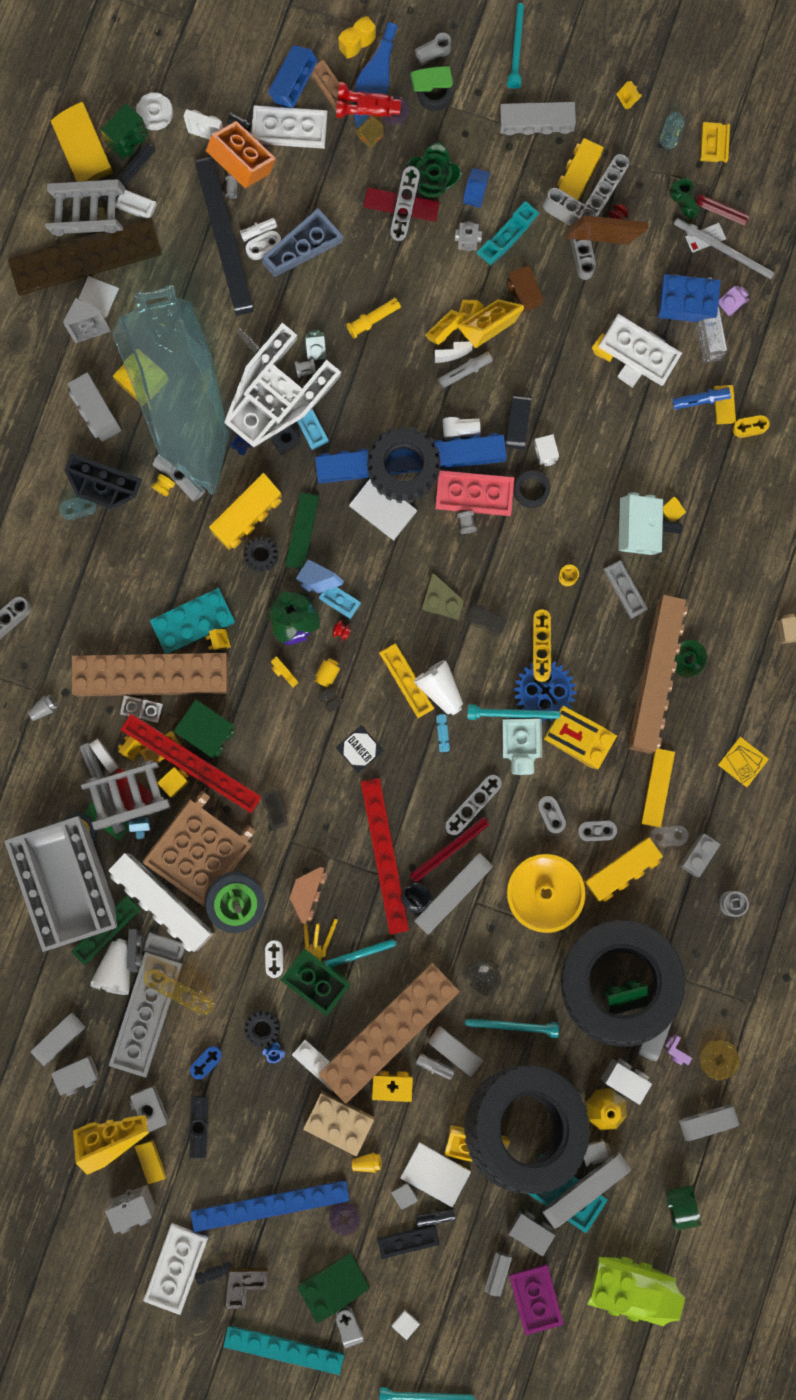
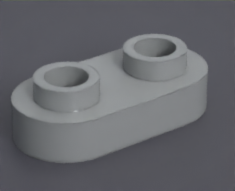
M551 796L541 798L538 802V810L547 829L552 833L562 832L566 826V821L557 801ZM546 802L550 803L551 808L549 810H546L544 808V804ZM553 820H557L559 822L558 827H553Z
M611 821L584 822L578 828V836L583 841L611 840L617 834V827ZM605 827L610 829L609 834L603 832ZM585 828L590 829V835L584 834Z

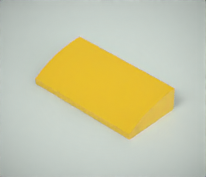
M83 102L66 109L51 120L77 182L96 181L113 174Z

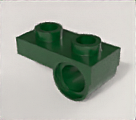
M683 178L673 183L669 192L672 200L681 206L682 213L692 221L698 216L701 209L690 196L694 188L693 182L688 178ZM680 188H685L688 192H682Z

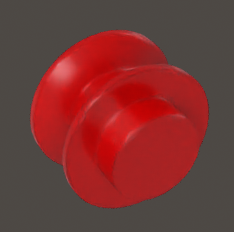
M621 204L613 205L614 212H608L609 218L614 219L628 218L629 216L627 208Z
M342 620L338 621L332 631L333 638L338 635L341 637V641L348 639L352 630L349 628L350 624L344 626L342 625Z

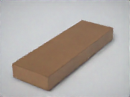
M323 59L316 64L311 77L336 111L339 81Z

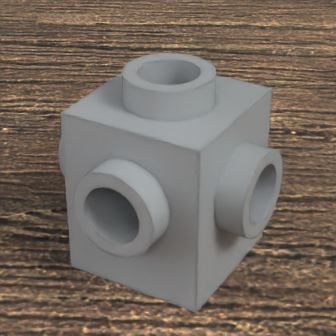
M471 221L460 223V228L456 229L455 241H458V249L466 251L477 250V242L481 243L482 231H478L479 224Z

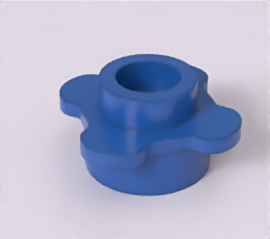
M274 1042L268 1048H263L262 1054L266 1056L269 1063H277L285 1056V1051L280 1049L279 1043Z

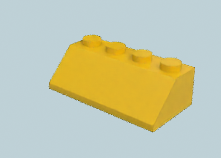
M263 473L209 526L212 534L228 550L231 548L235 549L241 543V538L245 534L249 535L255 529L254 525L258 521L262 522L268 516L267 512L272 507L275 509L282 502L281 492Z

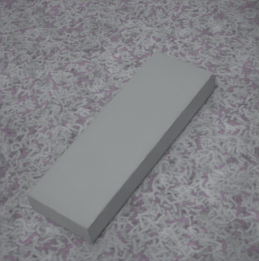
M621 560L603 569L630 619L648 610Z

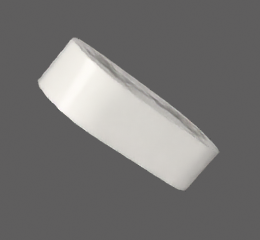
M98 738L89 744L110 773L119 768Z
M276 940L270 941L265 948L266 973L272 978L279 977L284 970L283 945ZM273 944L280 948V951L276 952V958H273V952L269 951ZM273 960H276V966L280 967L276 974L269 970V967L273 966Z

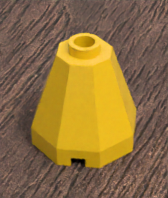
M613 1088L596 1089L586 1101L589 1121L600 1130L617 1129L627 1117L626 1100Z

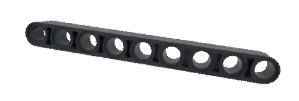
M213 157L194 160L235 315L240 316L254 312Z

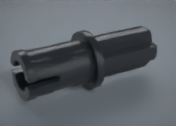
M454 1208L441 1211L434 1209V1212L417 1214L415 1217L418 1227L432 1224L438 1226V1223L455 1221Z

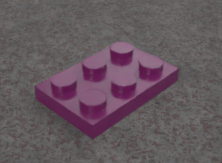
M547 1264L509 1274L525 1336L564 1325Z

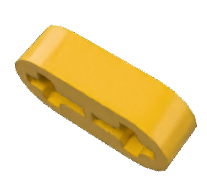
M761 415L739 419L733 425V433L739 438L763 434L769 428L770 422L767 417ZM758 421H760L761 424L764 423L762 429H760L759 426L753 427V425H756ZM740 424H742V427L749 426V428H746L744 432H742L740 429H737L740 426Z

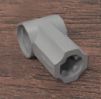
M439 33L434 40L416 48L415 54L419 63L424 65L440 56L445 57L451 52V38L447 33ZM440 43L447 44L445 47L439 46Z

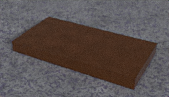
M583 215L564 231V238L630 244L648 230L649 227L648 222Z

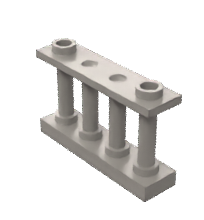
M119 180L47 184V191L56 199L54 223H45V227L53 235L62 236L64 233L102 231L115 233L116 231L123 230V226L115 220L116 197L125 194V187ZM107 195V220L97 221L98 198ZM90 196L89 221H80L81 199ZM72 197V222H62L63 200Z
M153 760L141 763L142 767L97 780V777L85 780L86 784L81 785V787L85 790L90 788L98 816L96 817L97 821L92 822L94 830H100L172 808L170 801L164 800V797H161L153 769L158 768L159 763H153ZM145 771L154 798L152 800L153 804L147 806L142 802L135 774ZM125 777L128 779L135 806H133L134 810L131 811L124 809L116 780ZM106 783L109 784L116 808L115 815L108 817L107 814L105 815L97 786Z

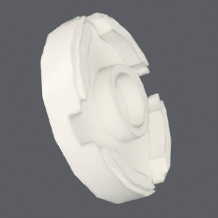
M146 94L137 103L136 112L143 117L147 129L160 130L171 122L173 108L170 100L162 96V94Z

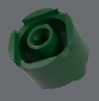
M692 1185L669 1190V1193H666V1199L669 1209L674 1211V1213H670L673 1228L680 1231L702 1226Z

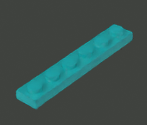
M231 1325L228 1326L224 1342V1348L340 1375L344 1358L343 1352Z

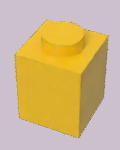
M174 767L158 782V785L173 798L189 783L186 779L188 774L181 768L178 770Z

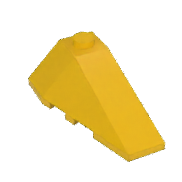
M145 1115L128 1117L116 1122L107 1120L103 1124L94 1122L74 1130L76 1164L87 1175L107 1166L149 1133L147 1117Z

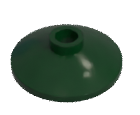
M695 640L681 642L679 653L675 655L674 659L677 662L675 672L685 678L699 675L707 664L708 657L705 647ZM694 657V661L691 663L690 659Z

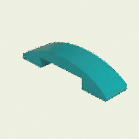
M525 201L513 213L512 218L491 240H488L476 254L491 266L516 243L537 218L539 212Z

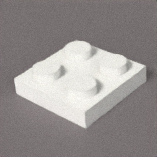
M187 109L184 113L188 133L210 140L212 134L223 129L222 121L215 116L208 117L202 115L197 110L190 111Z

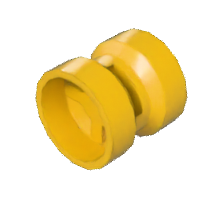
M573 565L564 566L558 575L559 582L564 586H572L579 577V571Z

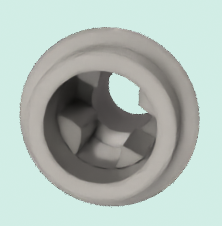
M43 696L28 711V714L35 721L55 712L58 705L52 696Z

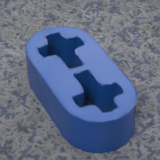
M211 1046L205 1050L190 1068L192 1077L203 1079L222 1058L220 1048ZM216 1051V1057L218 1059L216 1060L213 1058L210 1062H208L207 1058L210 1056L208 1052ZM203 1063H205L206 1066L202 1070L204 1074L199 1073L197 1075L195 1073V1071L197 1070L195 1066L197 1065L198 1067H200Z

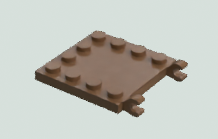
M201 791L195 802L191 799L188 800L142 862L205 907V895L208 887L217 877L233 871L252 846L248 840L253 836L255 830L247 824L242 834L238 835L202 808L210 797Z

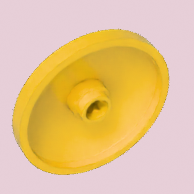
M551 854L536 855L521 862L511 874L507 886L508 905L515 918L525 927L542 933L556 932L572 924L581 913L585 901L584 882L578 870L569 861Z

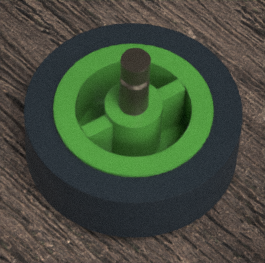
M229 872L217 877L210 884L205 895V908L211 922L217 928L228 933H241L251 929L259 922L264 912L265 898L260 886L252 877L241 872Z

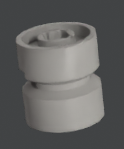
M728 891L720 896L718 905L723 914L739 917L747 912L749 901L741 892Z

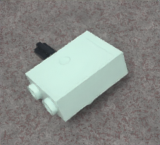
M628 493L627 496L620 498L619 551L654 555L662 552V532L682 533V523L663 520V499H657L655 495H645L643 497L639 496V493Z

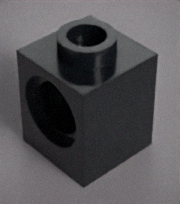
M288 426L270 437L281 456H283L300 444L299 437L301 435L295 427L291 428V426ZM285 435L292 437L289 442L282 441Z

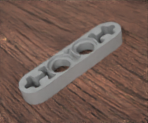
M413 166L407 167L402 175L390 233L391 237L396 241L404 240L408 232L419 181V171ZM410 170H413L416 178H413L411 182L412 185L415 184V188L403 186V182L408 183L406 173H409ZM405 189L412 191V198L409 200H405L401 196L402 191ZM400 208L407 209V218L401 219L398 217L397 212ZM395 220L407 222L406 226L402 225L401 231L404 232V235H400V238H397L396 234L393 233L394 230L398 229L399 225L395 224Z
M496 775L488 776L448 819L445 825L446 831L451 835L459 834L498 792L502 784L501 779ZM496 779L498 787H492L489 790L492 794L489 796L481 787L484 786L486 789L489 786L488 780L493 781ZM479 792L485 795V801L481 804L477 803L474 799L475 794ZM464 807L472 809L471 817H463L461 811ZM457 814L462 820L466 821L464 825L462 822L458 824V831L449 830L451 827L449 823H455L458 818H455Z

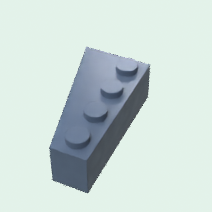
M318 208L262 257V264L276 277L341 244L343 235Z

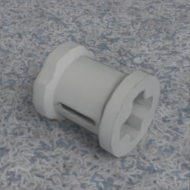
M313 358L310 361L301 363L295 361L298 378L316 373Z
M474 511L457 514V517L460 518L461 534L477 531L473 521Z

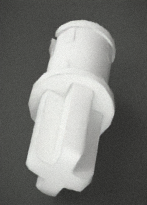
M271 218L260 224L255 222V225L240 230L244 242L275 229L277 224L275 219Z

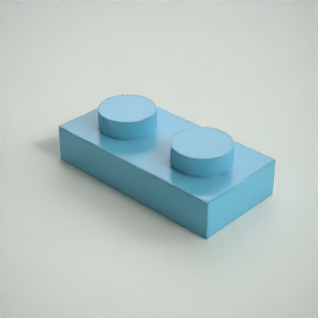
M313 409L297 421L311 450L329 442Z
M338 587L326 590L319 596L321 601L349 619L353 617L361 605V602Z

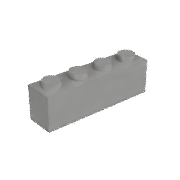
M575 102L500 105V134L514 135L515 133L530 135L540 132L543 134H551L552 132L567 134L574 132L576 124Z

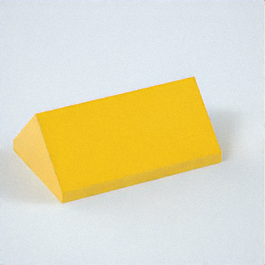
M497 299L458 324V328L470 343L477 348L514 324L523 311L524 306Z
M450 1125L444 1156L472 1162L465 1142L464 1128ZM501 1135L503 1144L508 1151L509 1138Z

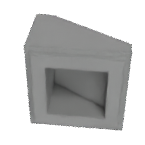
M408 1182L391 1192L401 1209L418 1201V1197Z

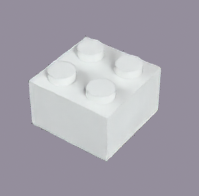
M620 1058L618 1061L612 1059L601 1079L605 1084L640 1105L652 1085L648 1081L649 1077L638 1069L632 1071V1066Z

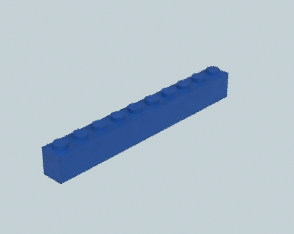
M498 433L489 434L488 437L482 438L479 435H475L465 440L452 438L448 442L434 440V445L439 450L440 469L506 461L504 435H499ZM359 449L354 453L340 451L337 455L322 453L319 457H315L318 483L370 478L367 468L368 449ZM396 450L386 460V470L389 475L421 472L422 469L420 456L412 450Z

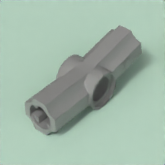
M163 452L158 454L152 465L172 479L193 502L198 500L205 492L202 486L183 465L178 464ZM178 472L185 473L182 479L176 478Z

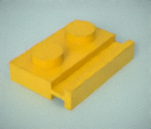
M703 122L700 161H724L727 163L730 124L722 125V123Z

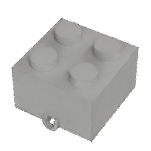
M144 1185L135 1190L129 1189L125 1194L111 1199L105 1213L114 1234L117 1232L125 1233L136 1224L141 1226L150 1222L156 1205L148 1185Z

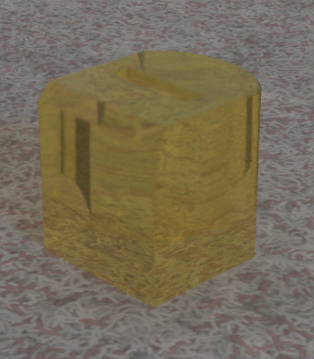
M370 116L356 130V134L371 149L383 137V125L373 116Z

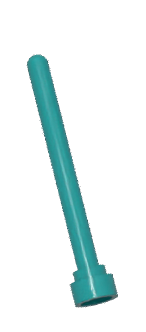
M523 3L517 4L511 73L507 76L506 85L512 89L520 88L522 81L519 74V61L524 14Z
M468 705V720H476L481 716L558 719L561 716L559 711L481 709L477 705Z
M391 939L324 962L334 967L396 946V940Z
M480 1019L465 1020V1025L468 1027L546 1033V1035H550V1038H558L559 1022L538 1025Z
M380 1387L379 1400H475V1397L471 1394L392 1392L388 1387Z

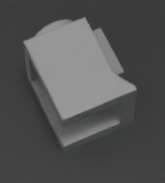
M602 1138L588 1141V1149L583 1160L586 1167L590 1163L597 1164L609 1158L608 1155L611 1154L608 1142L605 1143Z

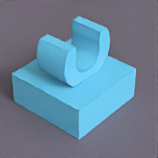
M149 816L130 820L129 831H136V838L144 839L145 831L150 828Z

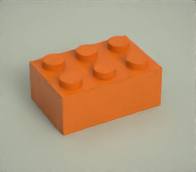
M237 121L212 134L206 152L245 189L268 176L276 160Z

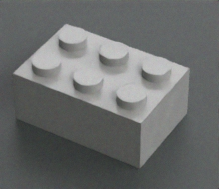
M88 373L68 383L71 389L68 393L76 406H78L77 409L81 416L88 422L86 424L95 438L99 437L103 442L122 431Z

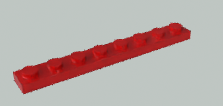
M130 714L121 728L122 732L250 813L253 812L262 798L254 791L133 714Z
M380 778L363 781L361 786L389 933L395 934L409 931L405 908L400 900L401 887Z

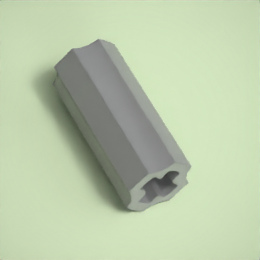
M495 1251L484 1292L501 1297L512 1256L501 1251Z

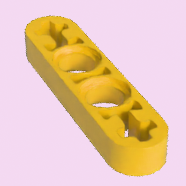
M541 609L535 612L533 618V675L537 681L543 682L548 680L551 674V616L548 611ZM540 616H544V627H540ZM545 633L547 639L541 641L537 638V634ZM544 650L547 652V656L539 658L536 653ZM540 664H544V675H540Z

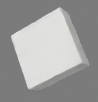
M404 1310L394 1321L392 1327L407 1340L420 1323Z

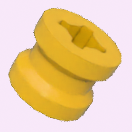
M159 474L157 482L153 483L151 487L168 497L169 490L175 486V483L166 476Z

